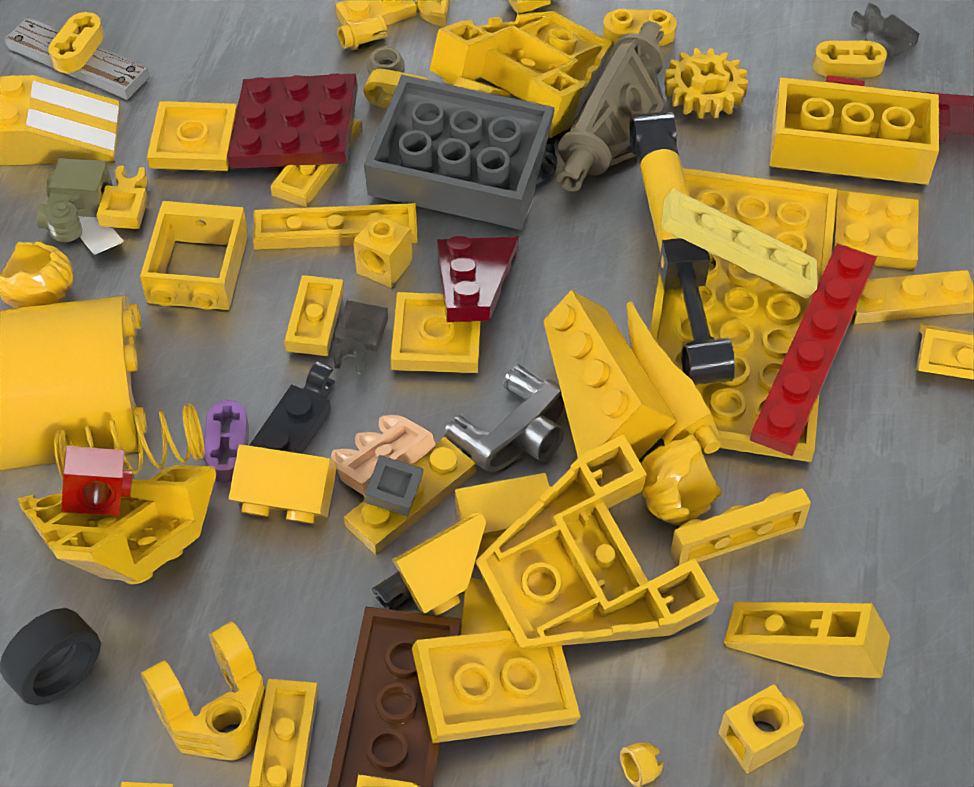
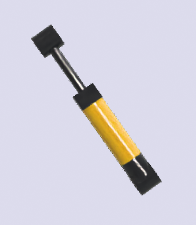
M672 111L633 114L630 116L629 122L630 144L633 154L638 156L660 251L658 267L663 289H682L694 340L683 342L682 371L695 385L733 381L735 359L732 343L729 338L715 339L711 337L699 290L700 286L706 285L710 265L709 252L682 238H677L661 228L664 198L669 192L675 189L689 196L676 145L677 130L674 114Z

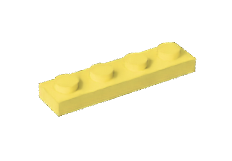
M672 189L664 198L661 228L670 232L673 236L691 242L707 250L712 255L726 259L742 267L747 272L761 276L779 285L784 290L796 293L806 299L817 290V259L675 189Z

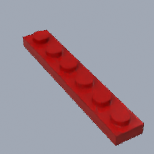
M838 243L836 244L819 281L817 290L814 292L755 422L750 441L793 457L874 269L877 256Z

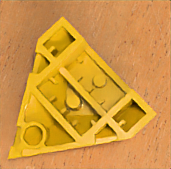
M175 465L162 468L160 473L149 480L135 479L134 474H132L131 497H121L119 516L61 512L62 489L60 493L47 495L40 499H37L34 494L19 497L17 500L22 511L57 559L103 579L122 580L127 584H138L150 579L153 576V572L167 561L182 555L183 549L200 537L216 478V471L214 466Z

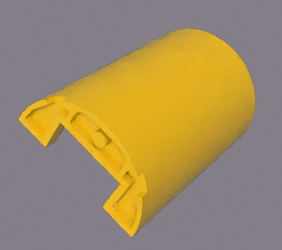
M126 295L0 310V470L57 463L54 449V436L57 431H67L74 447L90 448L85 431L86 425L91 427L95 448L114 449V440L110 427L111 419L115 421L122 450H125L124 454L139 452L134 416L135 414L139 415L143 433H147V420L144 406L136 407L131 390V372L138 371L135 348L136 329L142 328L138 303L130 304Z

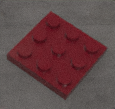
M356 73L243 79L227 155L230 169L287 165L346 164L358 90Z

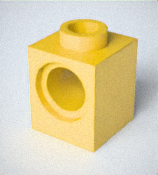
M375 213L353 240L356 273L389 288H393L413 261L411 228Z
M773 684L725 711L719 735L748 774L797 746L805 724L797 704L790 697H784L776 685ZM754 722H767L771 724L776 731H762L754 724Z

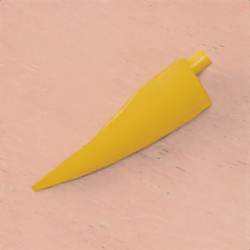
M628 302L626 306L631 349L677 420L661 437L664 441V446L672 441L681 440L690 434H694L706 454L716 452L721 447V443L717 438L720 434L712 414L695 384L658 345L632 302Z

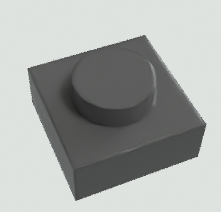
M379 455L365 492L364 503L408 517L424 469Z

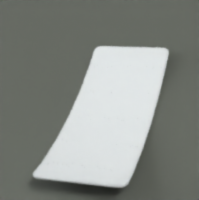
M78 216L82 226L80 238L93 254H98L124 242L112 227L99 226L97 217Z

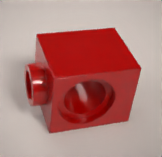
M67 446L63 473L61 512L119 516L121 497H131L133 470L123 469L125 450Z

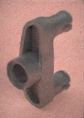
M519 364L513 367L514 371L510 369L506 374L503 386L526 401L505 418L493 431L489 432L476 427L461 415L454 418L455 423L450 421L446 426L444 437L472 456V461L489 472L503 469L526 453L541 462L547 461L558 450L564 435L563 428L555 423L565 406L559 384L551 379L544 380L537 377Z

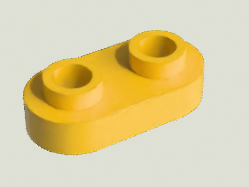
M621 8L610 11L605 15L602 33L604 38L615 44L620 37L626 34H638L643 23L652 21L662 27L659 31H664V36L658 43V46L670 44L675 39L677 20L671 13L661 9L635 10Z

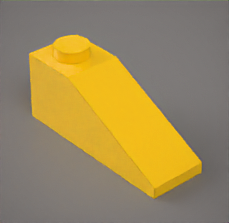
M734 602L724 643L727 648L835 677L882 678L890 634L873 603Z

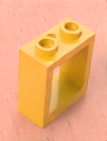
M162 201L140 274L146 302L160 306L172 305L195 307L203 310H230L248 238L244 207ZM175 241L226 245L227 249L220 277L166 274Z

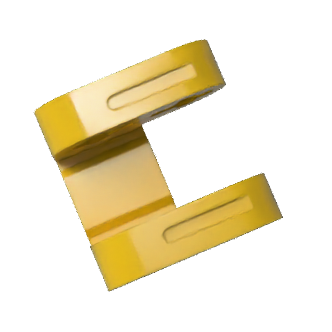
M231 621L211 632L209 638L219 669L232 692H227L203 706L200 714L194 716L190 710L184 691L165 660L141 672L151 702L180 753L221 760H238L249 754L256 743L266 690L246 639L237 625ZM228 725H239L234 731L228 733L220 732Z

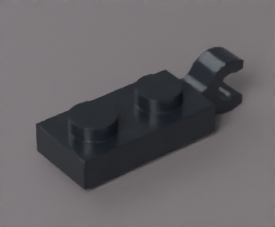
M317 361L310 369L303 389L291 384L249 446L302 454L331 411L330 400L325 399V397L331 392L335 384V380L328 378L333 371V367Z

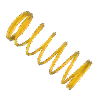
M189 402L188 405L184 404L182 408L187 438L185 459H182L171 438L164 412L160 409L159 415L163 438L161 465L157 464L153 458L142 431L139 415L135 414L139 462L137 469L134 470L124 455V465L126 468L132 469L133 474H138L142 468L144 447L151 463L156 468L162 469L167 459V440L175 457L181 463L186 464L190 454H192L196 461H199V459L203 460L205 457L204 439L199 417L193 404ZM111 419L110 427L114 440V449L122 450L115 421ZM86 425L85 431L89 447L95 448L91 427ZM65 430L57 431L54 436L55 456L62 480L66 447L74 446L70 435Z

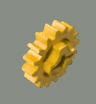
M694 48L692 56L681 52L679 61L672 59L669 69H666L664 81L666 86L665 96L672 97L671 105L673 107L684 105L683 113L686 115L692 110L697 111L698 118H703L705 112H710L714 118H718L719 111L721 110L730 115L733 113L734 106L741 107L743 97L747 93L749 81L746 80L747 70L739 69L740 60L728 61L727 52L719 56L714 54L713 48H709L707 54H702L698 48Z

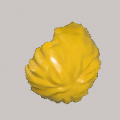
M35 241L34 243L17 242L11 258L0 273V298L13 308L62 303L65 293L71 289L73 283V270L68 256L63 254L58 248L46 245L40 241Z
M694 434L658 447L641 462L647 474L643 491L641 492L642 496L646 499V507L653 515L664 522L680 525L681 523L697 519L699 515L708 512L711 509V505L722 494V490L718 487L717 481L714 479L713 473L702 453L700 442L697 441Z

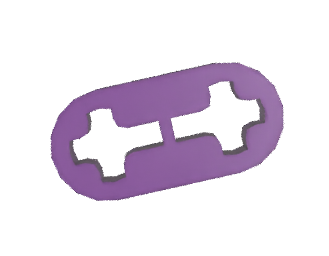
M220 401L208 410L206 416L204 461L206 466L215 467V481L232 482L239 444L248 446L249 425L246 410L236 401ZM225 419H234L230 424V433H223L222 425L225 424ZM223 449H230L231 458H229L228 464L220 465L219 462L223 459Z

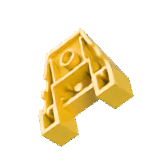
M554 11L519 14L516 16L515 22L501 23L502 18L490 17L488 24L477 26L474 25L472 20H461L438 29L429 71L442 77L443 81L449 85H453L459 76L472 80L481 77L523 101L554 107V115L548 135L550 138L572 127L613 43Z
M624 434L582 454L570 466V469L553 486H550L521 518H518L475 560V564L520 649L671 636L713 614L719 602L717 595L695 558L651 581L647 580L608 508L642 492L647 476Z

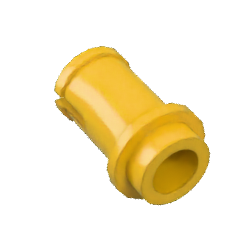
M381 15L354 23L347 20L343 22V26H339L337 29L339 42L344 49L350 48L355 50L359 44L387 38V26Z

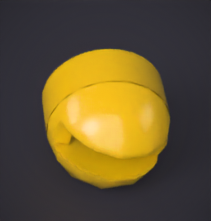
M645 741L634 743L622 748L620 751V762L623 772L628 781L635 787L652 782L660 776L663 770L664 762L657 761L655 757L660 753V750L651 743Z

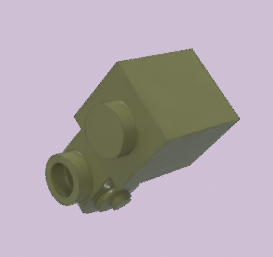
M58 158L54 174H49L47 178V204H39L37 208L36 222L38 228L49 230L52 238L59 242H71L80 237L82 226L78 216L97 217L105 186H113L107 161Z

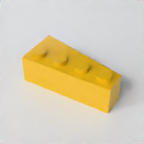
M571 290L543 322L577 456L579 458L582 454L624 434L639 460L677 420L649 379L606 308Z

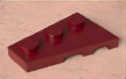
M454 236L449 239H437V255L446 322L490 321L501 295V286L504 278H507L510 273L511 261L513 258H516L519 251V237L468 238L465 236Z

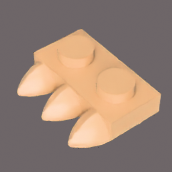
M398 415L381 416L378 423L383 434L377 432L357 433L355 444L359 451L336 449L331 453V460L337 463L336 470L341 481L365 496L379 455L412 465L437 447L432 433L405 417Z

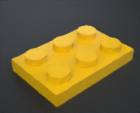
M511 630L416 640L412 647L433 743L574 725L581 717L562 646L520 649Z

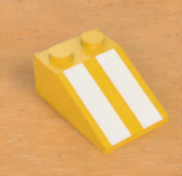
M35 75L0 76V166L57 164L58 158L115 162L120 102Z

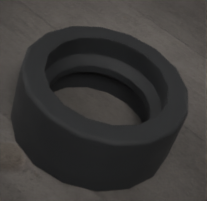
M68 608L52 609L34 618L12 638L1 656L0 673L3 679L25 703L34 706L47 704L67 694L91 671L99 657L101 642L98 634L77 612Z

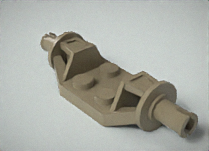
M647 21L643 23L638 34H626L618 39L613 48V57L605 66L604 73L591 94L582 114L575 119L570 132L565 133L561 138L558 152L565 165L557 175V181H562L560 186L565 190L578 191L586 175L597 176L603 174L609 166L637 156L633 154L630 144V116L633 114L661 112L665 105L657 77L664 64V56L658 46V43L664 36V31H659L662 28L659 24Z

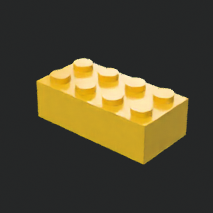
M780 77L773 110L769 166L929 184L939 153L938 94Z

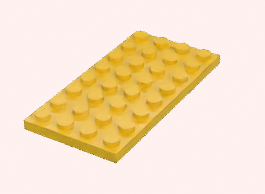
M682 168L690 197L817 259L818 286L832 255L837 189ZM709 253L710 265L706 285L700 286L699 290L711 337L715 339L729 338L732 343L735 374L733 381L697 384L695 386L712 414L720 434L717 436L721 443L720 448L812 462L815 452L819 396L793 457L750 441V436L814 293L806 299L796 293L784 290L779 285L761 276L749 273L726 259ZM659 272L650 333L663 351L682 371L683 342L694 341L682 289L664 290Z

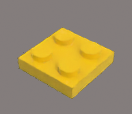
M159 101L147 153L149 168L228 171L229 162L227 155L237 104Z
M838 190L832 253L838 243L877 256L875 263L877 267L915 271L918 262L919 200Z
M397 292L391 370L478 373L481 321L446 322L443 294Z

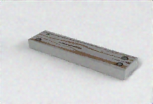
M27 17L4 38L8 49L54 68L48 47L60 31L59 29ZM101 47L96 49L80 70L66 73L126 100L150 77L148 67Z

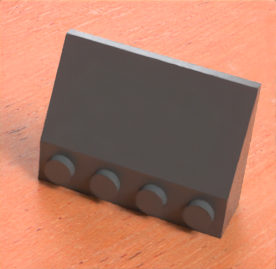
M401 75L364 163L367 193L374 197L405 204L416 203L418 207L522 230L537 183L554 115V107Z

